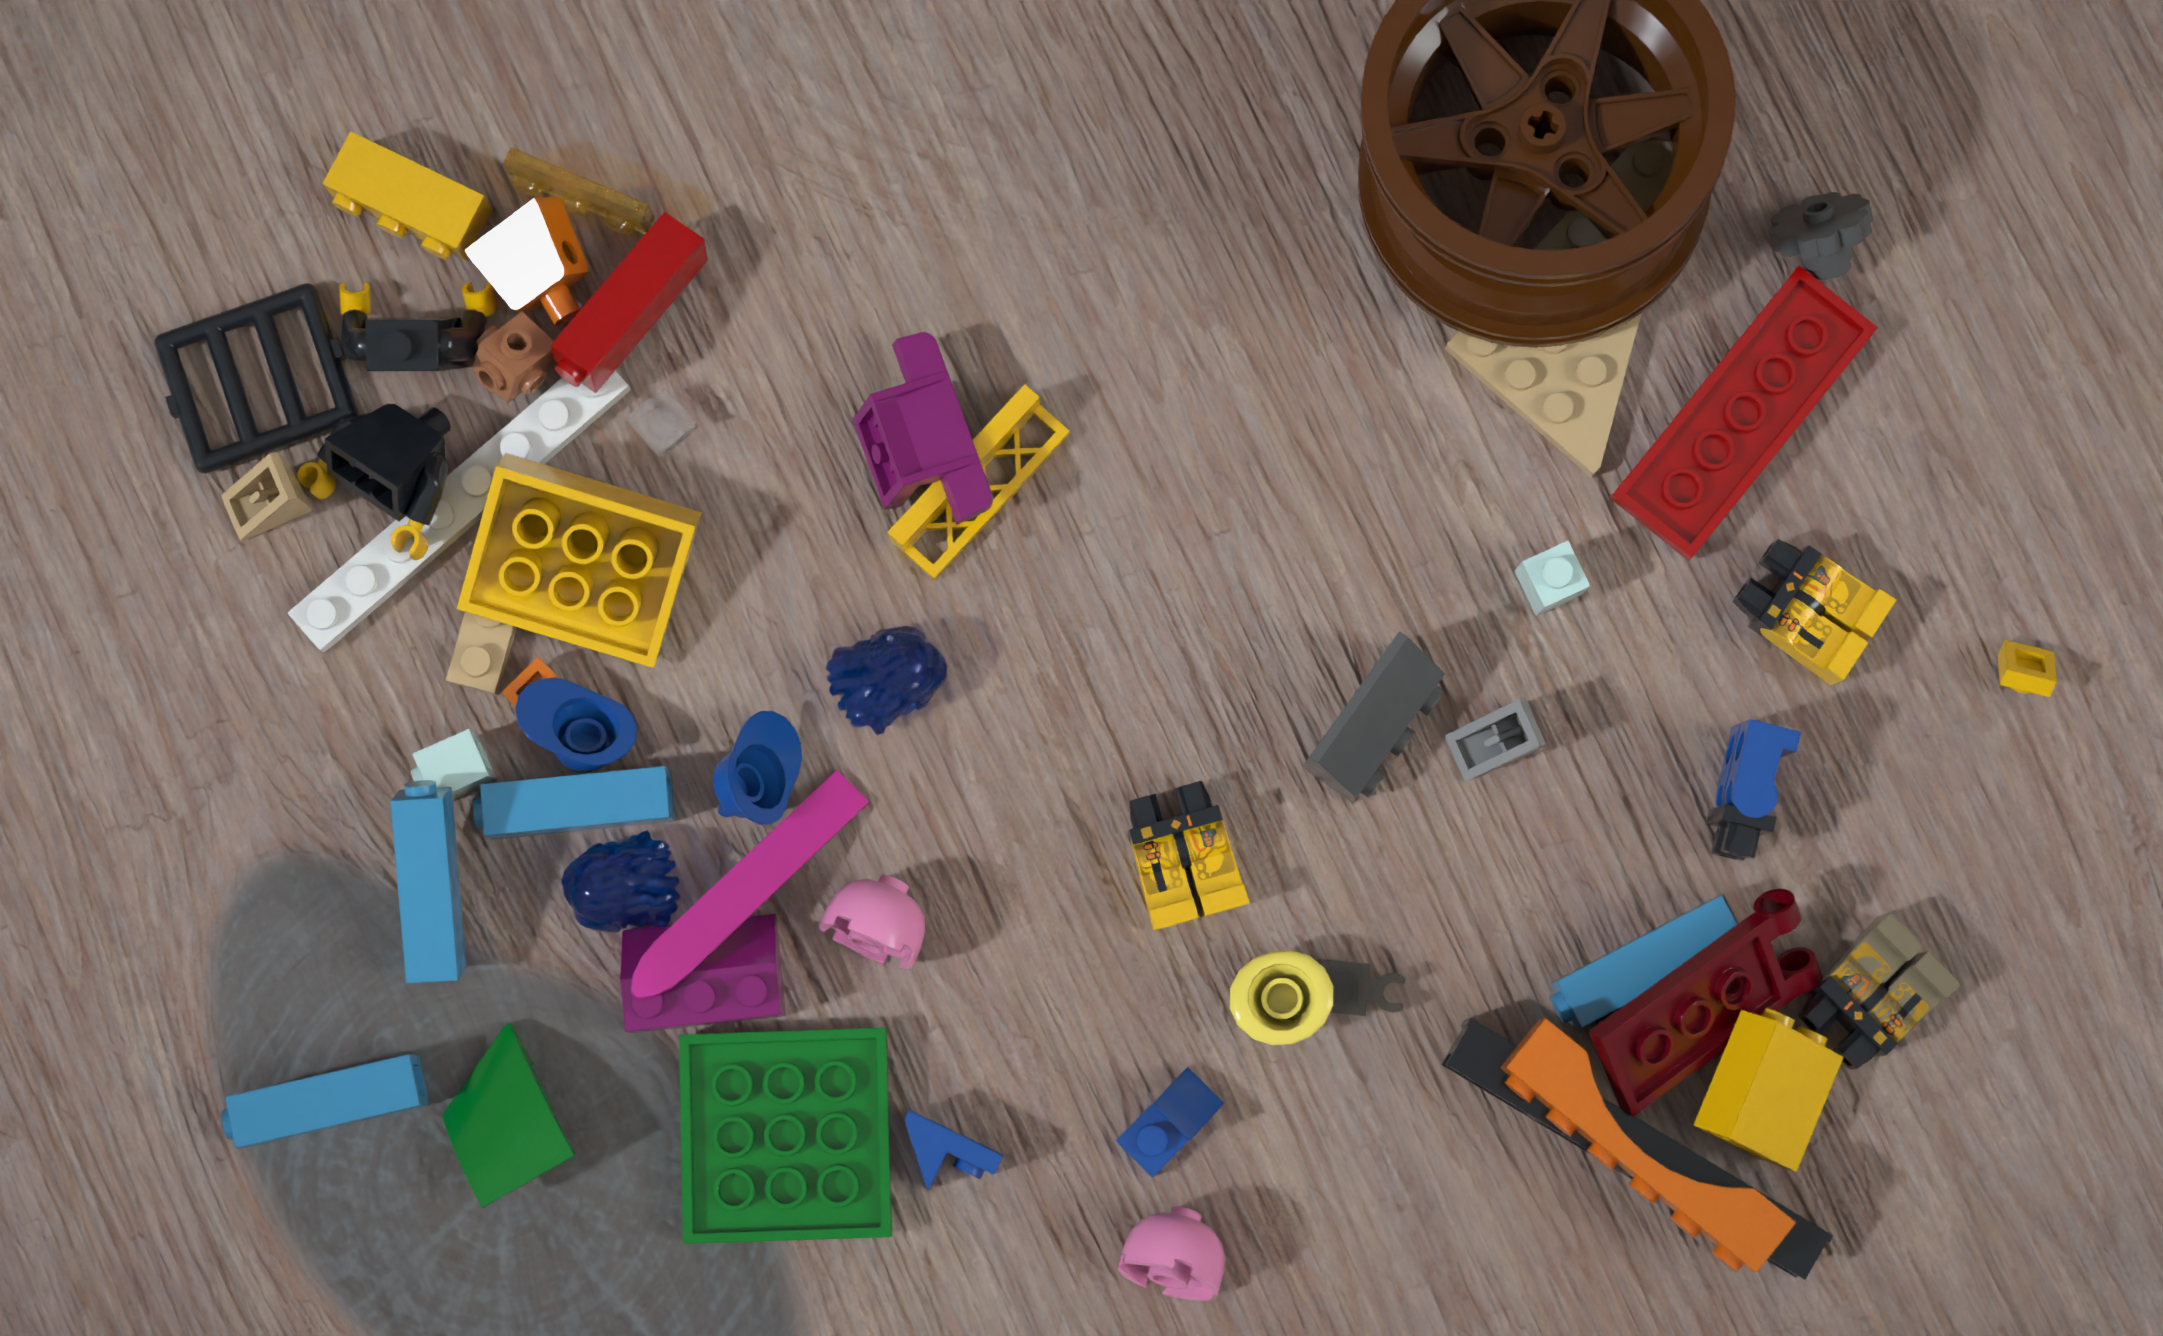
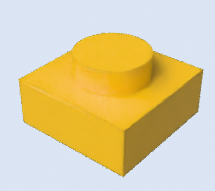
M2004 639L1998 653L2000 685L2010 687L2019 693H2034L2050 697L2057 683L2054 652Z

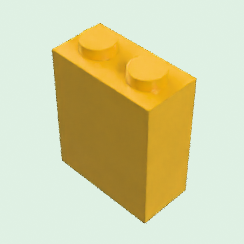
M1765 1009L1763 1015L1760 1016L1741 1010L1696 1117L1694 1126L1758 1159L1797 1172L1844 1057L1825 1047L1827 1038L1803 1027H1798L1797 1031L1793 1030L1792 1027L1795 1020L1771 1009Z

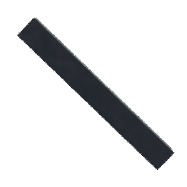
M1471 1018L1464 1019L1461 1025L1463 1028L1441 1065L1590 1154L1587 1150L1592 1143L1579 1132L1575 1131L1571 1137L1546 1118V1115L1550 1112L1546 1105L1536 1097L1528 1103L1505 1084V1081L1510 1076L1500 1067L1517 1046ZM1602 1097L1606 1108L1622 1132L1646 1155L1667 1169L1701 1183L1720 1187L1753 1188L1635 1116H1630L1620 1107ZM1618 1164L1615 1166V1170L1627 1176L1628 1178L1633 1179V1177L1624 1169H1622ZM1758 1191L1796 1222L1766 1261L1795 1278L1798 1276L1806 1280L1825 1244L1831 1241L1833 1235Z

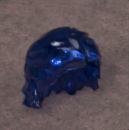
M899 626L879 630L874 635H871L870 640L858 641L853 646L836 648L833 651L832 659L827 662L826 670L829 674L826 678L831 683L829 687L831 695H843L837 706L840 711L846 710L845 718L851 719L850 725L855 728L870 726L874 733L879 735L884 733L886 727L890 726L900 715H907L915 709L920 710L926 707L935 692L947 679L948 666L940 650L926 640L923 632L915 627Z
M647 830L638 835H632L630 839L622 842L596 843L571 862L564 870L561 883L564 896L568 904L573 908V914L578 923L590 930L612 933L620 932L621 929H626L628 925L637 927H665L671 920V915L678 910L679 906L676 901L681 898V895L675 889L680 882L678 876H666L676 867L675 860H669L672 854L668 850L670 848L669 844L664 840H652L651 834Z

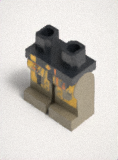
M1891 913L1876 917L1823 974L1820 984L1809 991L1812 996L1808 999L1798 1017L1810 1030L1822 1034L1837 1020L1849 1034L1833 1051L1844 1057L1842 1062L1850 1070L1857 1069L1873 1057L1887 1055L1942 1000L1949 998L1961 984L1929 951L1917 954L1924 946Z

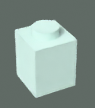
M1565 541L1522 561L1514 571L1536 616L1581 596L1590 587L1569 541Z
M470 729L412 753L417 767L411 770L413 780L436 781L437 788L452 787L453 800L479 789L480 784L497 781L479 735Z

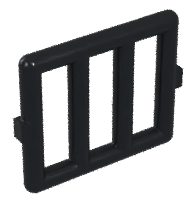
M305 283L157 335L154 340V345L171 394L165 397L170 414L175 419L179 418L194 466L200 473H210L333 430L342 418L358 415V409L341 362L347 359L341 340L338 337L333 338L318 291L310 283ZM300 306L302 307L335 405L334 408L308 417L306 416L273 318L274 315ZM254 323L287 424L260 434L225 332ZM205 339L240 440L214 450L210 449L178 352L179 348Z

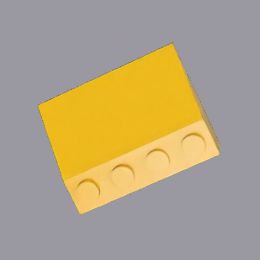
M505 453L495 467L457 609L654 668L702 512Z

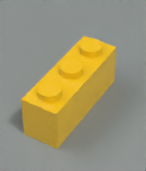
M351 131L322 183L334 197L332 204L340 210L358 218L363 211L377 218L376 225L395 237L403 239L406 233L423 240L421 247L424 250L444 260H448L452 254L466 261L468 255L465 249L476 242L493 210L484 195Z

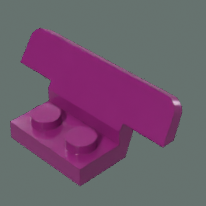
M920 332L898 338L892 345L906 383L870 394L852 420L884 510L903 506L918 486L941 480L956 524L958 525L989 510L993 503V495L937 341L931 334Z

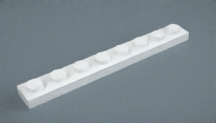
M616 371L613 372L597 393H594L582 383L579 387H574L561 378L446 477L443 494L431 524H424L421 534L425 536L428 542L427 553L423 558L413 560L409 556L410 548L414 544V537L409 538L404 543L401 553L394 550L390 541L391 534L399 526L407 525L410 518L405 516L400 522L395 520L288 612L289 616L315 646L325 653L482 518L495 467L505 453L542 464L547 463L631 390L629 385Z

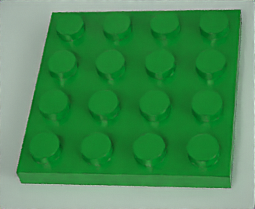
M887 1028L679 1034L683 1244L892 1237Z

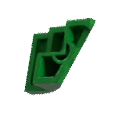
M512 1023L503 1026L442 1115L455 1154L481 1208L491 1205L577 1156L554 1113V1110H556L532 1067L534 1063Z

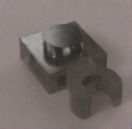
M1324 959L1317 960L1326 969L1333 984V1007L1330 1013L1366 1016L1367 1002H1374L1380 1010L1388 1013L1403 1010V1004L1390 1003L1384 997V988L1389 983L1405 984L1406 977L1403 975L1389 973L1379 977L1377 980L1369 979L1370 964Z

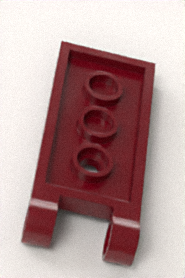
M1773 889L1761 894L1754 902V913L1589 1031L1620 1109L1632 1117L1724 1051L1741 1010L1760 1016L1763 1015L1765 1009L1777 1012L1800 994L1809 992L1820 984L1822 973L1815 953L1811 949L1805 947L1792 948L1776 958L1771 944L1780 935L1793 931L1801 922V914L1794 894L1791 891ZM1734 979L1732 987L1726 991L1729 983Z

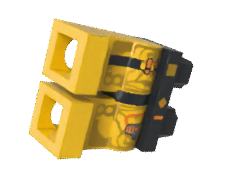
M1776 539L1769 545L1759 561L1760 565L1779 577L1773 589L1769 590L1753 578H1750L1741 587L1733 599V603L1752 619L1748 625L1750 629L1759 635L1762 634L1771 643L1830 686L1844 681L1869 643L1866 640L1873 637L1897 599L1881 589H1872L1847 573L1835 562L1821 556L1822 554L1810 545L1799 550L1793 545Z
M1202 781L1175 788L1182 815L1166 820L1162 818L1156 794L1129 801L1130 821L1133 829L1128 831L1152 931L1199 918L1185 870L1188 869L1190 870L1203 917L1250 904L1232 852L1219 805L1212 806L1210 796Z

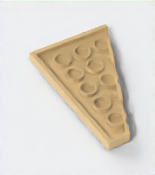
M1660 141L1641 142L1627 147L1611 165V168L1644 212L1655 202L1670 176L1672 152ZM1569 211L1534 250L1574 249L1605 241L1606 238L1581 211ZM1641 314L1606 334L1562 346L1538 348L1508 346L1484 341L1458 331L1446 344L1445 350L1591 478L1601 467Z

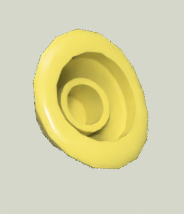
M1293 950L1271 951L1253 958L1238 971L1230 988V1010L1238 1027L1254 1040L1270 1045L1294 1044L1311 1037L1325 1024L1333 1007V984L1326 969L1311 956Z

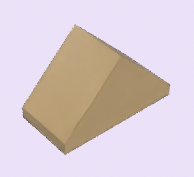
M279 452L269 453L221 495L239 541L250 539L314 511L304 486L298 481L295 465Z

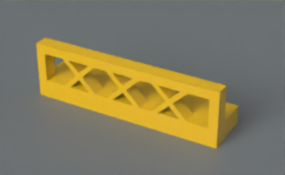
M1024 384L973 439L985 475L986 466L993 458L1015 457L1016 475L1008 484L989 485L992 493H999L993 499L990 509L979 514L974 521H964L957 525L956 522H952V510L942 482L939 480L932 483L887 532L890 541L935 581L1070 435V431L1040 405V397ZM1033 415L1054 433L1042 447L1020 448L1019 430ZM1014 437L1015 449H1003ZM1033 456L1021 469V457ZM946 510L947 522L934 523ZM966 529L953 543V530ZM947 530L948 549L934 564L913 546L926 531Z

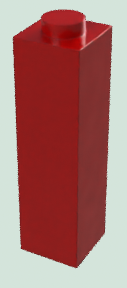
M664 211L550 346L556 364V372L572 386L579 387L582 383L594 393H597L708 261L704 238Z

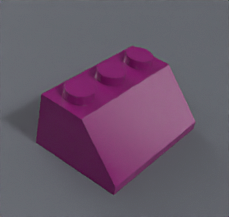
M776 914L750 916L700 965L672 989L655 997L641 1000L635 998L631 993L633 973L644 953L672 925L622 930L620 984L625 1032L639 1033L786 1016Z

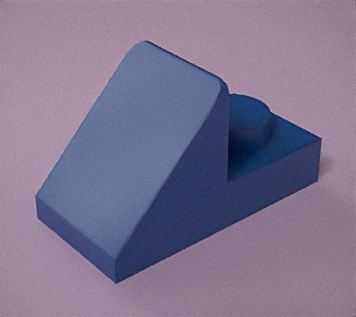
M1187 1067L1117 1138L1116 1142L1153 1178L1223 1106L1224 1102Z
M912 1110L908 1111L904 1119L927 1190L931 1189L948 1153L956 1156L953 1164L955 1168L978 1179H981L984 1171L993 1175L996 1173L1004 1156L1003 1154Z

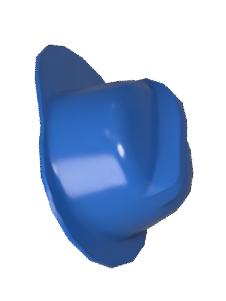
M559 678L539 679L527 685L518 696L515 713L518 725L525 735L539 746L554 752L563 765L575 771L590 772L599 770L607 764H612L624 757L635 744L637 727L634 716L619 702L597 694L578 684Z
M759 711L749 717L741 728L732 751L717 764L713 772V787L715 795L720 802L718 813L721 816L747 818L758 825H771L781 819L799 775L802 762L801 742L795 728L786 717L774 711Z

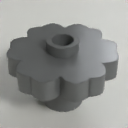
M1831 192L1807 197L1802 201V204L1786 206L1770 219L1772 228L1769 229V236L1772 248L1782 257H1792L1800 254L1804 267L1810 270L1811 275L1816 279L1825 280L1839 277L1851 268L1850 260L1854 255L1852 246L1859 244L1872 232L1870 223L1873 221L1870 202L1862 198L1860 194H1850L1841 197V194Z

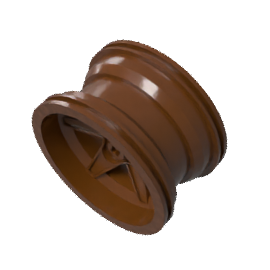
M1396 0L1383 18L1374 36L1366 59L1362 79L1360 114L1362 141L1359 151L1358 193L1362 219L1371 246L1382 267L1401 291L1427 314L1448 327L1468 336L1491 343L1535 348L1562 346L1606 334L1631 321L1662 297L1689 262L1699 241L1709 210L1711 193L1721 174L1731 143L1735 121L1736 95L1733 71L1720 31L1708 10L1700 0ZM1521 35L1555 36L1531 77L1495 39ZM1599 50L1608 52L1633 68L1650 84L1654 92L1589 99ZM1450 61L1460 70L1480 111L1409 124L1414 106L1420 94L1438 70ZM1558 91L1568 95L1571 100L1567 103L1557 104L1550 101L1546 95ZM1641 142H1671L1672 167L1670 176L1655 202L1644 212L1604 157ZM1484 143H1492L1498 146L1501 152L1495 156H1485L1480 154L1476 148ZM1466 167L1474 177L1480 180L1491 181L1478 235L1465 229L1443 214L1427 195L1417 176L1428 172ZM1565 174H1576L1584 180L1585 184L1579 187H1569L1561 181L1560 177ZM1548 197L1559 209L1581 211L1606 238L1605 241L1574 249L1533 250L1514 247Z

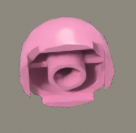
M881 875L878 882L861 879L848 883L837 891L825 910L819 924V929L825 932L830 927L834 928L836 931L832 940L857 954L882 964L885 963L888 955L901 958L897 968L912 969L925 936V916L919 904L906 895L909 889L907 884L894 877Z
M1172 1207L1170 1213L1150 1215L1141 1219L1133 1227L1124 1244L1117 1270L1125 1278L1144 1288L1147 1286L1148 1279L1167 1287L1162 1293L1164 1295L1187 1300L1208 1301L1212 1300L1214 1294L1217 1296L1224 1274L1225 1254L1222 1242L1209 1226L1200 1222L1201 1214L1185 1207Z

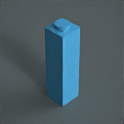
M666 766L480 784L481 797L474 798L473 800L475 825L477 828H483L484 836L492 840L675 822L672 774Z
M432 780L413 781L406 783L405 789L399 790L390 800L406 983L458 981L467 965L452 787L437 788L436 781Z
M1722 895L1698 905L1551 982L1555 993L1549 996L1560 1020L1564 1024L1571 1021L1574 1029L1582 1028L1619 1009L1736 926L1737 923Z
M407 1054L225 1097L227 1109L222 1110L221 1119L224 1133L228 1140H234L235 1148H249L425 1107L430 1104L420 1055Z

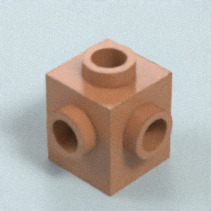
M521 311L502 327L491 326L477 340L478 350L472 371L485 389L497 393L508 404L522 392L530 395L545 381L554 359L550 346L554 340Z

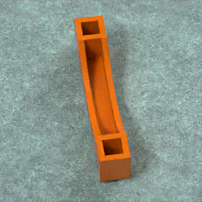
M1539 1019L1500 1067L1510 1076L1505 1081V1084L1513 1092L1528 1103L1536 1097L1550 1109L1546 1118L1570 1137L1575 1131L1579 1132L1592 1143L1587 1151L1596 1160L1610 1170H1613L1618 1164L1633 1177L1628 1185L1635 1192L1653 1205L1658 1198L1675 1211L1670 1220L1693 1238H1696L1699 1233L1707 1237L1716 1245L1711 1253L1737 1273L1743 1267L1748 1271L1757 1273L1796 1224L1794 1220L1754 1188L1720 1187L1697 1182L1667 1169L1646 1155L1622 1132L1606 1108L1593 1079L1587 1051L1548 1019Z

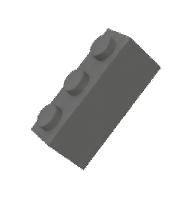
M1399 631L1302 768L1351 803L1357 798L1359 793L1369 798L1386 774L1378 767L1387 754L1391 752L1398 757L1415 734V731L1410 729L1408 725L1417 712L1421 711L1427 716L1445 692L1437 686L1445 673L1408 636Z

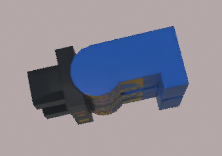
M1753 719L1731 727L1716 791V807L1709 809L1706 825L1717 827L1711 854L1738 861H1743L1745 858L1752 859L1755 857L1759 836L1774 832L1777 817L1768 814L1775 808L1778 801V791L1774 780L1781 757L1797 751L1801 735L1800 731Z

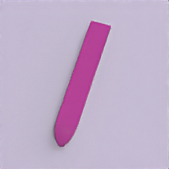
M836 770L649 947L641 957L633 973L632 995L638 1000L652 998L672 989L686 978L849 823L869 801Z

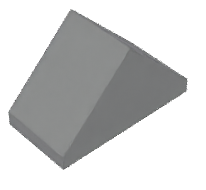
M1525 697L1444 735L1465 782L1535 753L1546 745Z

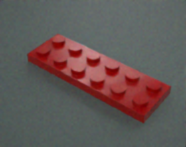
M1798 266L1610 496V499L1686 560H1691L1878 327L1801 266Z

